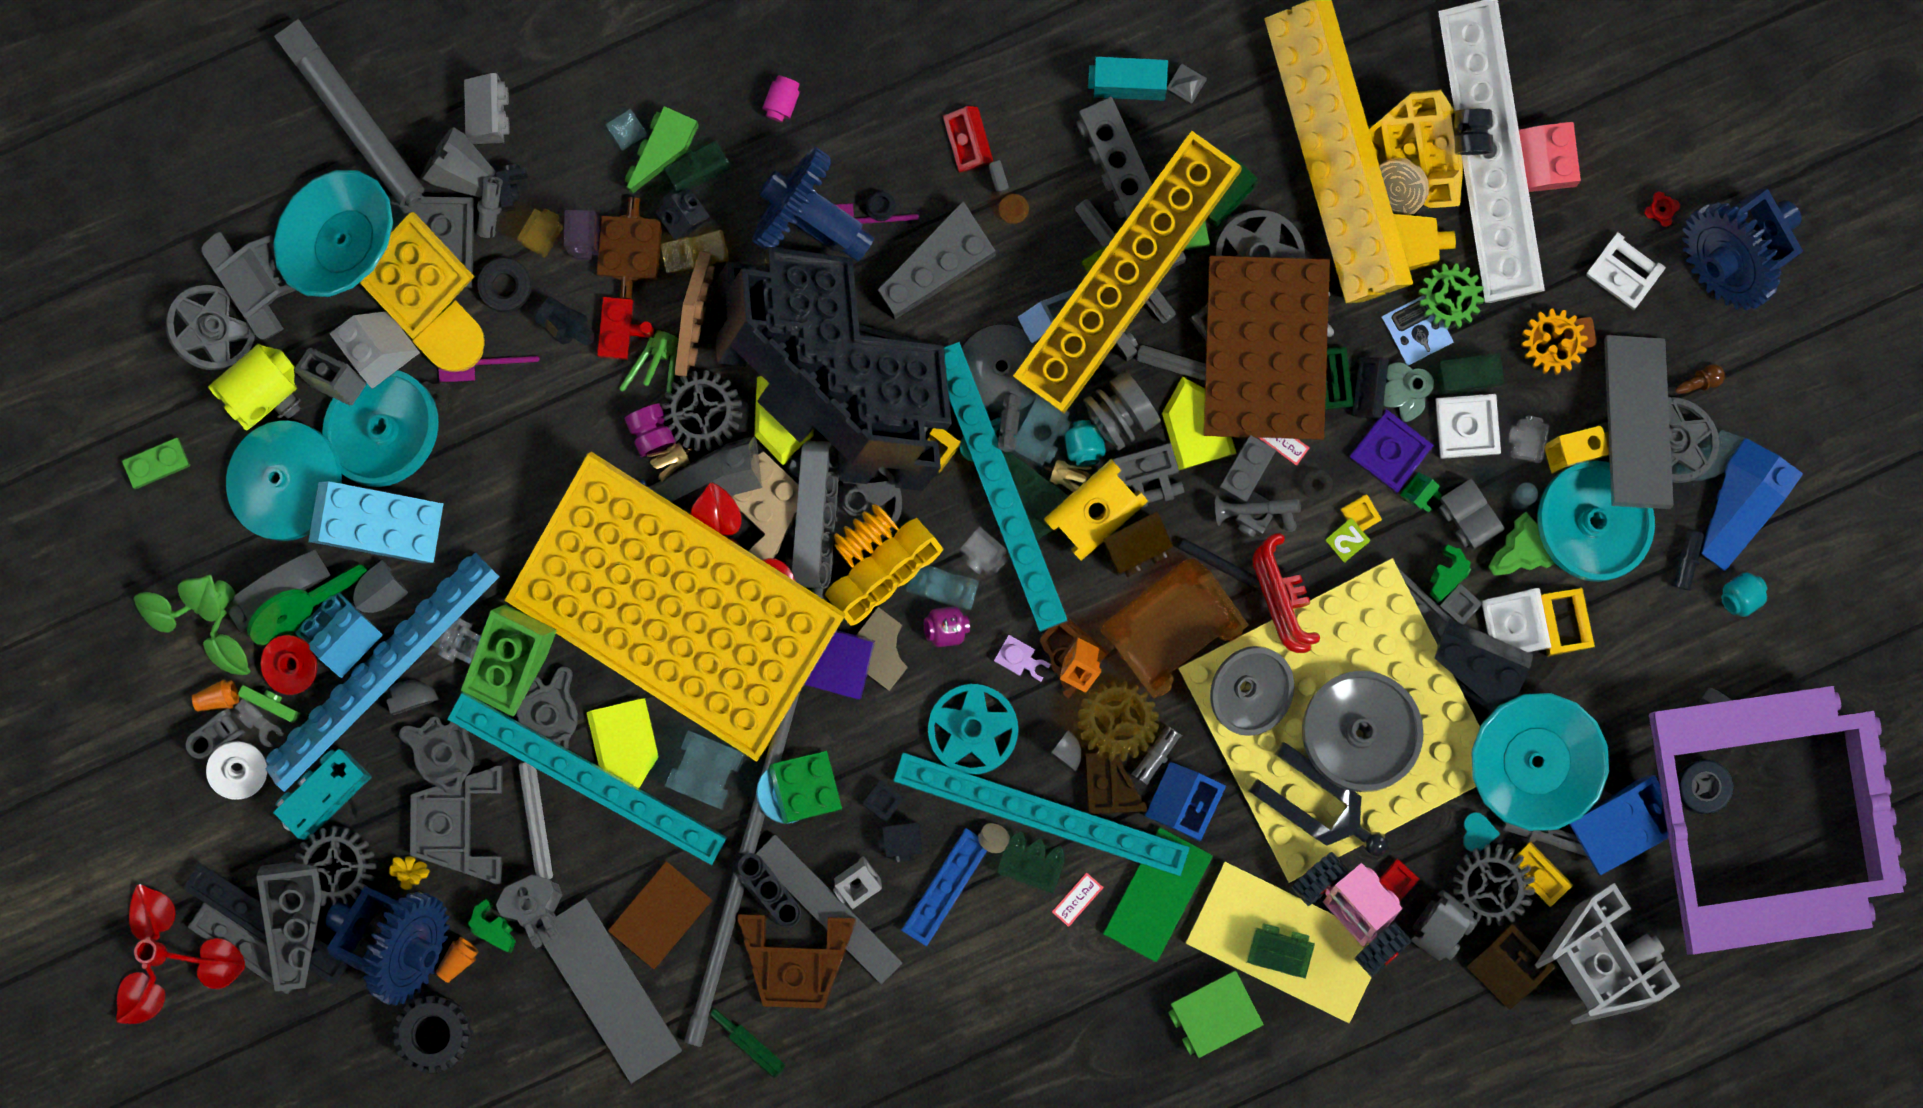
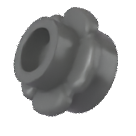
M293 394L289 395L274 408L279 414L277 418L284 416L287 420L290 419L301 409L298 405L301 399H297Z

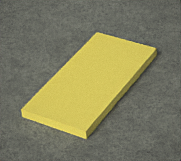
M1224 862L1185 943L1347 1023H1350L1371 979L1368 973L1355 960V957L1369 943L1362 947L1335 915L1313 904L1307 906L1301 898L1227 862Z

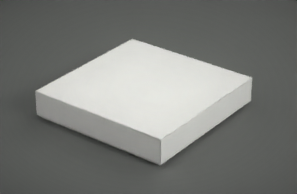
M1496 394L1435 399L1440 459L1501 454Z
M1539 588L1481 601L1483 603L1482 607L1489 636L1527 652L1551 648Z

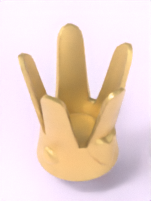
M675 443L668 447L667 450L648 454L647 456L660 455L650 461V464L656 469L671 464L659 474L658 478L663 482L678 468L690 464L686 454L692 451L693 448L684 451L680 443Z
M1057 460L1054 469L1050 467H1045V469L1052 471L1050 482L1056 485L1061 484L1074 492L1079 486L1070 480L1085 482L1090 477V474L1078 469L1089 470L1092 467L1068 465L1065 461Z

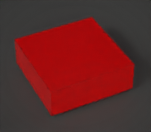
M1396 859L1379 878L1380 884L1386 890L1392 891L1399 901L1420 880L1399 859Z

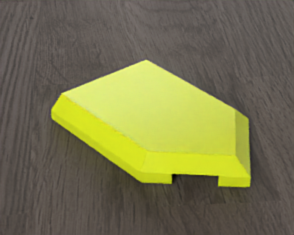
M762 376L757 377L754 436L782 465H785L792 458L791 456L814 436V428L799 443L757 402L769 384Z
M1183 376L1162 412L1178 469L1183 470L1235 455L1236 451L1232 437L1204 436L1205 388Z
M645 698L586 712L599 767L640 788L659 757Z

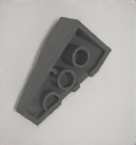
M753 436L726 443L722 447L715 449L671 474L663 482L660 480L648 488L681 509L693 506L711 482L725 489L731 496L762 488L757 440Z
M293 862L260 866L257 873V883L275 992L305 988L322 899L318 867Z

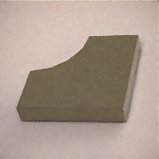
M878 607L856 636L875 640L867 675L890 692L908 667L900 659L896 648L897 636L902 625Z

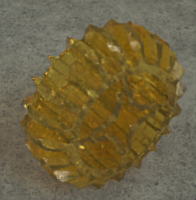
M1113 680L1110 681L1109 689L1101 683L1098 686V692L1090 690L1088 693L1089 699H1083L1081 703L1084 709H1080L1077 715L1082 719L1078 722V729L1085 730L1081 734L1082 740L1091 739L1088 744L1089 750L1097 746L1099 748L1097 755L1101 757L1104 751L1110 753V761L1114 760L1116 754H1119L1120 759L1125 761L1127 752L1133 758L1138 756V749L1145 752L1148 749L1147 742L1153 743L1155 739L1153 732H1157L1159 725L1154 722L1159 717L1158 712L1152 711L1155 707L1154 701L1145 702L1148 698V693L1137 694L1138 685H1134L1132 690L1127 689L1128 684L1126 680L1122 682L1121 687H1117ZM1107 702H1122L1120 705L1114 707L1109 706L1107 704L1103 706V704ZM1131 707L1140 716L1142 726L1137 724V720L1130 715L1129 710ZM1124 712L1121 723L1117 724L1115 729L1112 730L1114 720ZM1094 716L1100 718L1099 721L1106 726L1107 732L1105 735L1098 729ZM1119 735L1134 736L1128 740H1114Z

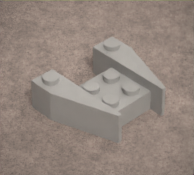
M1615 883L1596 892L1575 906L1535 964L1538 969L1556 959L1587 1007V1010L1571 1020L1572 1024L1643 1009L1660 1001L1680 987L1665 961L1659 962L1641 972L1614 931L1610 922L1631 909Z

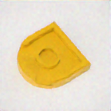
M455 300L412 342L439 369L459 372L469 370L481 359L484 349V333L479 324Z

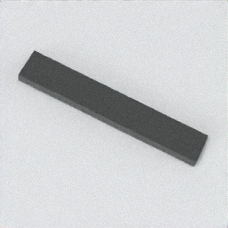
M776 835L756 853L763 859L782 885L826 929L828 917L856 918V925L847 950L880 984H883L903 964Z

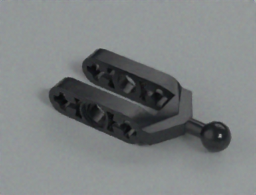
M1282 742L1274 754L1347 806L1331 829H1328L1259 779H1256L1248 791L1326 846L1354 835L1364 842V847L1369 854L1379 856L1386 852L1388 848L1386 836L1380 832L1370 833L1360 825L1362 796L1330 783L1315 769L1307 757L1287 743Z

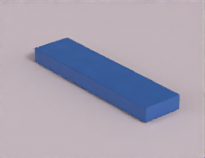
M968 829L964 830L901 930L925 946H928L987 852L980 845L976 834Z

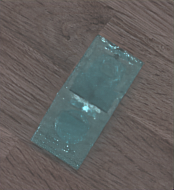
M927 565L920 568L915 577L908 582L906 591L944 604L970 610L979 581L951 574Z

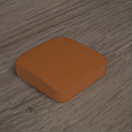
M1591 317L1576 319L1574 322L1575 326L1584 325L1583 330L1579 332L1580 336L1588 337V340L1581 343V346L1585 348L1594 347L1596 345L1593 319ZM1564 330L1565 338L1572 339V332Z

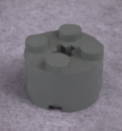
M1442 890L1437 894L1441 899L1437 903L1431 900L1414 923L1412 928L1417 931L1415 936L1411 934L1408 936L1412 943L1438 961L1443 958L1451 960L1460 948V945L1457 944L1464 934L1469 935L1477 924V920L1473 918L1474 912Z

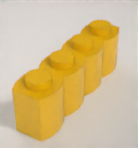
M918 518L912 519L904 524L894 537L884 541L882 546H878L870 557L858 562L847 576L834 582L826 591L825 596L833 606L846 613L844 619L850 626L855 625L866 618L875 606L882 604L890 598L897 587L913 579L920 568L932 563L941 554L943 548Z

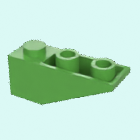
M665 106L661 113L656 112L650 128L653 129L649 140L644 139L639 147L637 155L641 157L636 167L632 165L626 175L625 182L628 183L627 188L629 192H636L687 152L699 127L696 120Z

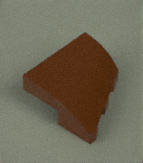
M1068 617L1067 622L1049 628L1040 638L1044 651L1050 656L1054 673L1058 674L1059 679L1063 659L1078 638L1099 648L1097 661L1100 663L1109 653ZM1060 680L1064 688V696L1068 699L1071 698L1078 689Z

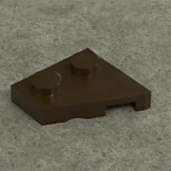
M1116 752L1085 754L1088 814L1147 811V806L1140 798L1134 783L1124 770L1123 764Z

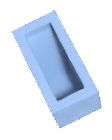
M1077 288L1040 301L1018 316L1031 343L1040 340Z

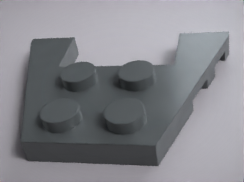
M496 766L466 776L462 782L461 789L453 794L444 792L438 786L412 794L410 855L495 884H502V857H471L470 839L471 794H502L503 767Z

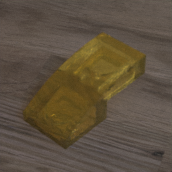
M720 230L693 238L685 237L660 244L667 273L694 269L700 251L711 253L710 265L729 260L724 233Z

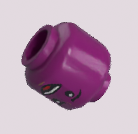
M958 607L932 609L928 617L924 619L925 637L927 641H931L936 647L960 645L964 641L965 633L970 632L968 616H963Z

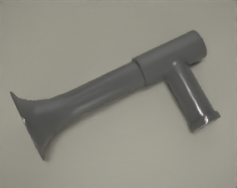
M1218 495L1216 496L1215 515L1218 526L1221 525L1223 520L1231 516L1270 513L1281 514L1285 531L1293 532L1297 528L1292 513H1299L1301 511L1299 499L1230 504L1222 501Z

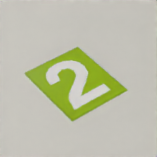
M1352 518L1326 539L1327 543L1344 563L1371 541Z

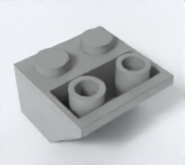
M497 73L464 80L465 136L472 144L504 143V135L509 134V117H506V112L504 111V105L509 104L508 87H505V82L500 80Z

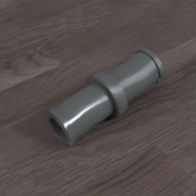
M495 176L483 179L482 199L478 202L477 207L480 214L476 234L483 238L495 236L497 215L500 214L502 208L499 200L503 181Z
M1166 725L1153 746H1148L1146 749L1148 753L1132 774L1148 785L1162 762L1164 764L1167 762V755L1182 735Z

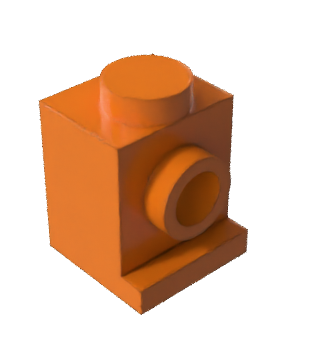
M1078 638L1063 659L1060 680L1086 693L1101 673L1099 668L1100 662L1097 661L1099 648Z

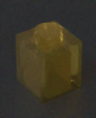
M534 208L517 241L524 247L546 258L563 229L561 223L558 222L560 217L548 209L544 208L540 212Z

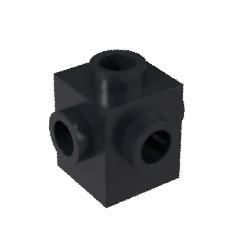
M690 188L679 193L676 190L671 191L662 198L663 204L655 211L675 241L695 232L710 217Z

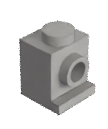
M864 856L859 859V862L834 878V893L843 904L847 902L852 909L882 889L881 878ZM856 878H859L861 880V882L858 885H852L850 883Z

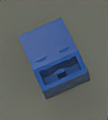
M1655 775L1637 779L1590 809L1581 819L1569 824L1598 875L1608 872L1668 838L1661 787Z

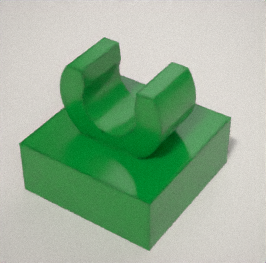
M1420 472L1417 473L1400 494L1408 503L1428 512L1432 510L1427 505L1428 500L1432 496L1438 500L1442 497L1440 492L1437 491L1440 486L1432 478Z

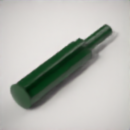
M716 1008L710 1012V1016L731 1034L728 1038L773 1078H776L784 1070L786 1064L741 1024L736 1027Z

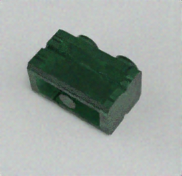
M1500 353L1489 354L1486 357L1481 355L1440 361L1437 365L1442 395L1501 387L1504 383Z
M1264 923L1261 929L1256 927L1245 963L1306 979L1315 943L1308 942L1310 936L1293 931L1291 937L1279 934V927Z

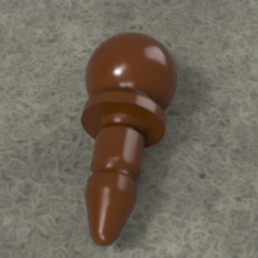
M1717 364L1707 365L1703 370L1697 371L1694 378L1682 382L1675 392L1682 394L1699 388L1705 391L1709 388L1719 387L1725 380V372Z

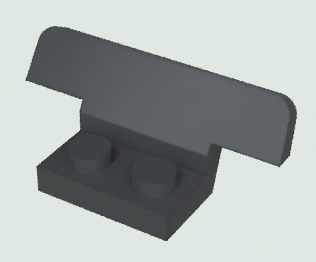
M216 233L203 244L202 253L255 335L260 339H269L284 329L268 305L276 298L296 291L287 285L276 267L273 246L274 238L272 235L246 244L234 253L222 233Z

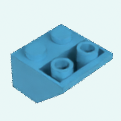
M340 592L323 601L322 605L313 615L306 619L295 632L299 638L309 644V649L340 678L383 635Z

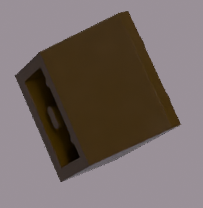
M1508 924L1466 966L1509 1010L1535 989L1555 968L1550 962L1537 969L1535 964L1542 953L1513 924Z

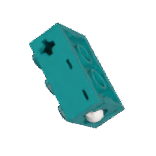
M331 749L320 759L319 762L322 765L315 772L308 771L297 782L300 787L294 793L287 792L276 802L278 808L273 813L282 821L283 827L291 831L298 839L308 840L310 834H314L372 778L347 751L342 749L334 751ZM342 765L345 766L344 772L346 773L343 778L340 776L341 770L339 769Z

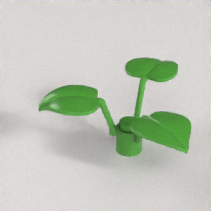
M211 575L183 580L178 585V593L186 606L178 611H171V605L168 600L158 594L143 592L134 596L133 600L141 616L151 627L160 632L173 631L176 627L174 618L181 616L191 609L205 620L215 621L210 632L212 638H207L203 642L209 659L217 667L231 674L247 675L251 672L241 646L233 638L223 634L218 635L217 633L222 618L227 614L224 608L235 596L233 588L228 583L217 581L214 584Z

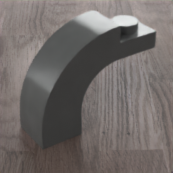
M313 550L279 566L244 588L234 596L235 599L225 609L239 632L247 630L252 615L267 600L291 589L310 591L327 579L330 573L316 550Z

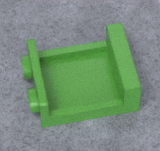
M1236 971L1170 1003L1173 1010L1168 1012L1175 1027L1182 1026L1187 1036L1182 1041L1190 1055L1195 1053L1198 1058L1264 1025Z

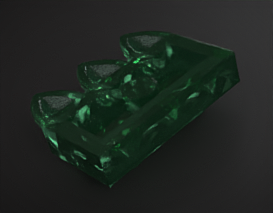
M1023 832L1015 834L1005 848L997 874L1053 894L1064 866L1062 847L1059 846L1053 849L1045 859V847L1042 839L1032 843L1028 850L1025 851L1026 843Z

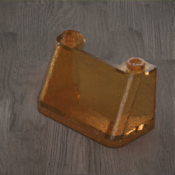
M1192 558L1179 564L1111 617L1102 626L1101 633L1149 695L1155 699L1157 696H1162L1170 691L1174 680L1171 673L1217 637L1221 640L1229 641L1238 638L1243 633V629L1249 626V624L1213 574L1197 559Z

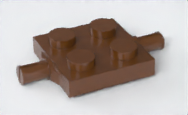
M635 197L628 198L627 215L620 217L602 216L597 275L599 277H613L620 280L619 298L632 299L633 282L643 279L658 280L662 221L659 219H645L639 216L641 199Z

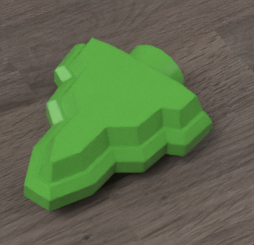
M1527 512L1514 521L1515 528L1506 536V546L1495 553L1488 568L1494 576L1511 574L1519 568L1532 570L1538 566L1548 568L1556 564L1543 546L1538 524Z

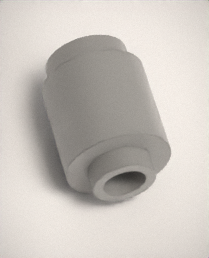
M1646 933L1625 946L1641 972L1663 960L1661 953L1665 950L1656 936L1651 938Z

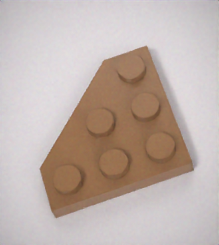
M699 252L682 307L674 375L687 376L689 366H695L698 349L694 348L695 343H698L701 325L705 321L707 308L703 307L704 301L706 302L709 284H712L715 266H710L711 253Z

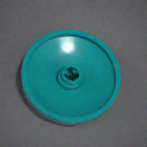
M397 370L373 389L366 382V386L353 405H348L333 398L326 411L322 434L335 449L340 461L342 474L345 477L364 486H388L411 476L423 465L430 455L438 433L437 407L429 391L419 381L409 374Z
M275 421L260 426L241 441L231 457L226 475V492L230 507L243 526L261 537L277 541H290L305 537L310 534L318 483L330 481L342 484L340 461L335 449L327 438L312 427L294 421Z
M1587 461L1563 470L1548 484L1538 508V529L1541 541L1548 555L1561 569L1576 578L1600 582L1623 576L1642 562L1653 541L1655 516L1653 508L1612 506L1610 463Z

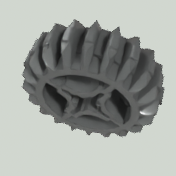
M706 370L703 372V379H699L697 372L692 371L693 381L688 382L686 376H681V381L684 384L681 388L675 382L671 384L676 394L665 393V397L671 400L672 403L662 404L663 410L671 411L670 414L663 416L665 422H673L668 425V429L671 432L678 430L674 435L676 442L685 437L683 442L684 448H689L691 442L694 441L695 451H700L701 443L705 442L707 450L711 451V441L716 440L718 446L722 447L724 444L720 437L723 434L729 440L733 438L728 428L731 427L734 430H738L740 427L739 424L732 421L733 418H742L741 412L733 411L734 408L742 406L741 400H731L738 395V391L736 389L729 392L726 391L731 385L729 380L719 385L721 375L718 373L715 374L712 381L709 380L710 374ZM702 388H710L717 391L725 399V402L707 401ZM693 390V403L689 407L678 411L682 398ZM699 397L705 408H711L709 413L706 412L707 416L704 417L705 425L698 413L693 414L695 409L698 410L697 406L700 405ZM726 411L723 423L719 428L711 432V419L715 415ZM679 420L697 421L700 424L702 434H694L682 427Z
M336 826L331 827L330 836H328L325 828L319 829L321 839H318L314 834H310L309 839L313 844L310 846L302 842L300 846L307 852L305 855L296 853L295 858L303 860L304 865L318 867V872H322L327 876L330 892L321 888L322 899L320 906L325 907L329 898H331V906L337 903L339 898H341L343 904L350 905L349 895L356 900L359 896L356 890L358 888L362 890L364 886H367L363 884L364 879L374 881V876L366 874L367 869H376V864H367L366 859L374 857V853H363V850L369 846L367 841L361 842L359 845L356 844L361 836L359 833L353 834L349 839L350 829L344 828L340 836ZM339 842L346 844L353 850L358 862H347L343 859L341 850H339ZM330 843L326 859L322 862L312 863L316 852L324 845ZM335 858L338 859L337 863L349 866V868L336 870V875L334 876L331 875L333 871L320 868L321 866L333 864ZM358 871L353 883L348 888L340 891L342 877L348 872Z
M1486 844L1484 855L1478 847L1474 848L1473 855L1475 859L1466 854L1463 860L1468 866L1458 864L1456 868L1463 875H1455L1453 877L1455 883L1462 884L1453 889L1454 894L1464 895L1458 901L1462 904L1467 903L1470 910L1477 912L1474 917L1477 922H1479L1482 915L1486 916L1485 923L1488 926L1491 925L1493 917H1496L1497 924L1502 926L1504 924V915L1510 922H1514L1515 914L1513 911L1522 916L1525 913L1522 905L1530 906L1532 900L1526 895H1533L1535 893V888L1526 885L1533 883L1535 876L1524 875L1531 870L1530 864L1521 867L1519 864L1522 863L1524 856L1519 855L1514 860L1512 858L1514 849L1509 848L1507 854H1503V845L1501 844L1497 845L1495 853H1492L1490 844ZM1488 862L1503 864L1511 871L1497 872ZM1479 866L1482 871L1483 883L1476 889L1471 890L1470 876L1472 871ZM1489 879H1492L1494 883L1498 881H1503V883L1500 884L1498 888L1500 892L1497 891L1494 887L1490 889L1489 887L1486 888V886H1488L1489 882L1491 881ZM1517 879L1518 895L1509 904L1505 887ZM1490 897L1500 907L1486 906L1478 901L1477 898Z

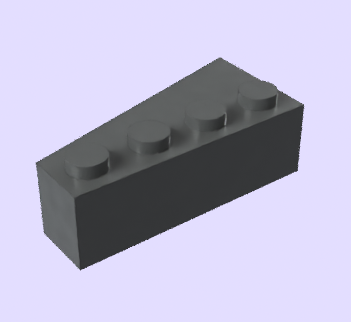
M964 201L878 289L879 296L894 319L899 318L996 256L995 249Z

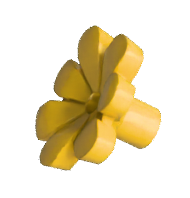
M413 856L405 857V862L400 857L393 858V866L389 867L390 875L398 877V880L401 881L400 887L405 890L411 889L412 885L419 884L420 880L427 878L430 872L429 869H426V863L417 862L415 864V857Z

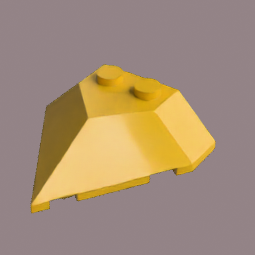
M1441 90L1410 93L1369 129L1379 166L1382 162L1391 158H1406L1411 161L1410 163L1419 166L1424 171L1429 181V194L1424 203V206L1428 208L1459 206L1461 197L1463 161L1462 155L1455 154L1454 137L1458 135V131L1454 129V109Z

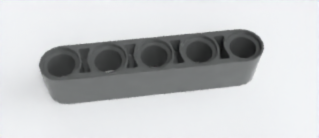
M808 440L803 444L801 452L792 573L796 582L806 588L824 589L827 588L831 580L839 481L837 462L839 450L829 441Z

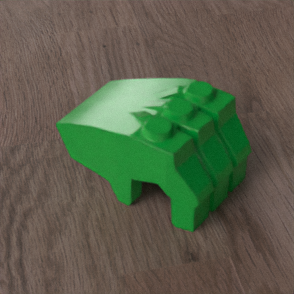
M1449 544L1446 545L1442 554L1452 559L1453 566L1447 568L1443 565H1438L1430 582L1434 583L1430 595L1436 603L1442 601L1469 575L1471 570L1469 568L1471 562L1466 559L1462 550Z
M485 899L474 907L472 918L468 922L471 927L470 930L479 938L511 953L516 943V940L510 934L513 929L505 918L498 917L493 922L486 920V913L493 907V904L490 900Z

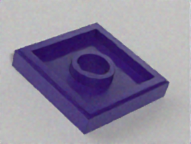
M1386 409L1382 414V418L1377 420L1350 455V458L1394 492L1398 493L1434 445Z
M837 630L804 685L860 700L875 640Z

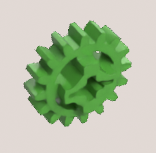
M1456 263L1452 270H1449L1447 265L1443 264L1441 266V273L1435 269L1431 270L1432 280L1424 278L1423 284L1427 288L1420 289L1419 294L1425 296V299L1420 301L1419 305L1421 307H1428L1424 316L1429 317L1433 315L1435 317L1434 325H1437L1441 320L1444 321V329H1448L1450 324L1454 322L1456 328L1459 329L1462 326L1461 320L1464 319L1468 324L1473 321L1470 313L1474 315L1480 313V309L1476 307V304H1483L1484 298L1479 297L1478 294L1484 288L1483 286H1475L1479 277L1476 275L1470 278L1468 276L1470 268L1467 267L1463 272H1460L1459 265ZM1454 278L1462 280L1467 286H1461L1456 283ZM1441 280V291L1432 295L1434 285ZM1448 287L1452 294H1458L1454 303H1452L1451 299H1445L1444 297L1448 293ZM1471 298L1468 309L1462 313V301ZM1436 307L1444 308L1448 311L1449 315L1441 313Z

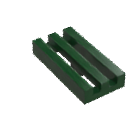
M1347 348L1327 349L1334 402H1329L1326 381L1325 410L1353 407ZM1337 354L1341 355L1346 401H1340L1335 355Z

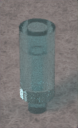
M1523 483L1518 486L1511 494L1513 506L1517 509L1528 508L1537 499L1538 491L1536 487L1531 483Z

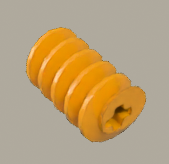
M876 504L871 506L874 515L866 511L862 512L864 522L856 518L853 519L854 530L848 526L843 527L845 537L837 533L834 534L836 543L834 546L851 568L855 567L852 560L853 557L860 561L864 560L863 549L870 554L874 552L871 545L872 542L879 546L883 545L882 534L889 539L892 538L891 527L899 531L887 513Z

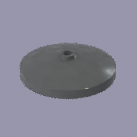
M1353 671L1331 679L1311 698L1303 718V743L1308 758L1315 769L1330 783L1353 792L1379 791L1401 780L1416 763L1423 744V722L1420 711L1412 696L1395 680L1376 672ZM1358 729L1363 732V738L1356 735Z

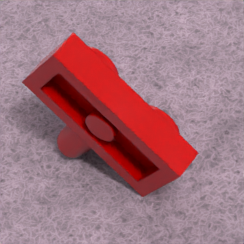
M603 297L597 354L599 358L628 360L630 336H653L654 329L651 323L632 324L634 305L632 299Z

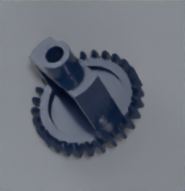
M817 147L807 152L787 178L774 170L759 191L758 195L770 202L757 224L752 242L765 250L768 247L775 248V246L779 245V240L784 239V235L781 232H790V228L787 226L789 222L831 250H840L857 262L868 251L874 237L861 229L863 226L861 222L822 197L812 188L814 184L822 185L818 177H826L825 171L829 170L831 158Z
M1768 189L1754 191L1731 209H1729V203L1722 205L1720 202L1706 204L1690 215L1691 217L1686 220L1687 226L1683 228L1686 235L1682 237V241L1688 244L1683 248V251L1691 255L1686 261L1695 265L1691 270L1692 273H1699L1701 275L1698 282L1700 284L1706 282V291L1709 293L1714 290L1716 300L1724 297L1725 305L1729 306L1733 303L1737 310L1740 307H1743L1744 310H1748L1751 307L1756 309L1771 299L1772 295L1777 292V287L1780 284L1778 277H1780L1782 272L1779 269L1803 252L1792 232L1793 229L1800 225L1802 220L1799 209L1787 200L1776 204ZM1748 210L1751 211L1753 217L1755 218V220H1752L1750 223L1746 222V218L1748 217ZM1756 223L1760 227V230L1758 231L1754 230ZM1762 234H1764L1767 240H1762ZM1770 245L1772 250L1767 249V246Z
M364 886L353 906L338 901L329 909L326 916V927L336 932L327 948L328 952L334 959L368 974L363 979L367 983L366 988L373 997L389 1005L393 1004L396 1006L398 1002L404 1004L406 998L413 999L414 991L417 993L421 992V984L427 985L429 983V973L435 974V965L441 963L439 954L446 950V948L442 947V943L447 941L449 937L444 935V933L450 928V925L446 924V921L449 919V915L445 914L447 908L442 906V901L427 893H409L406 895V898H399L398 901ZM381 906L394 912V914L384 913V917L387 918L386 924L377 923L382 932L381 934H371L377 943L375 945H367L369 950H367L364 957L361 958L353 954L352 952L379 907Z

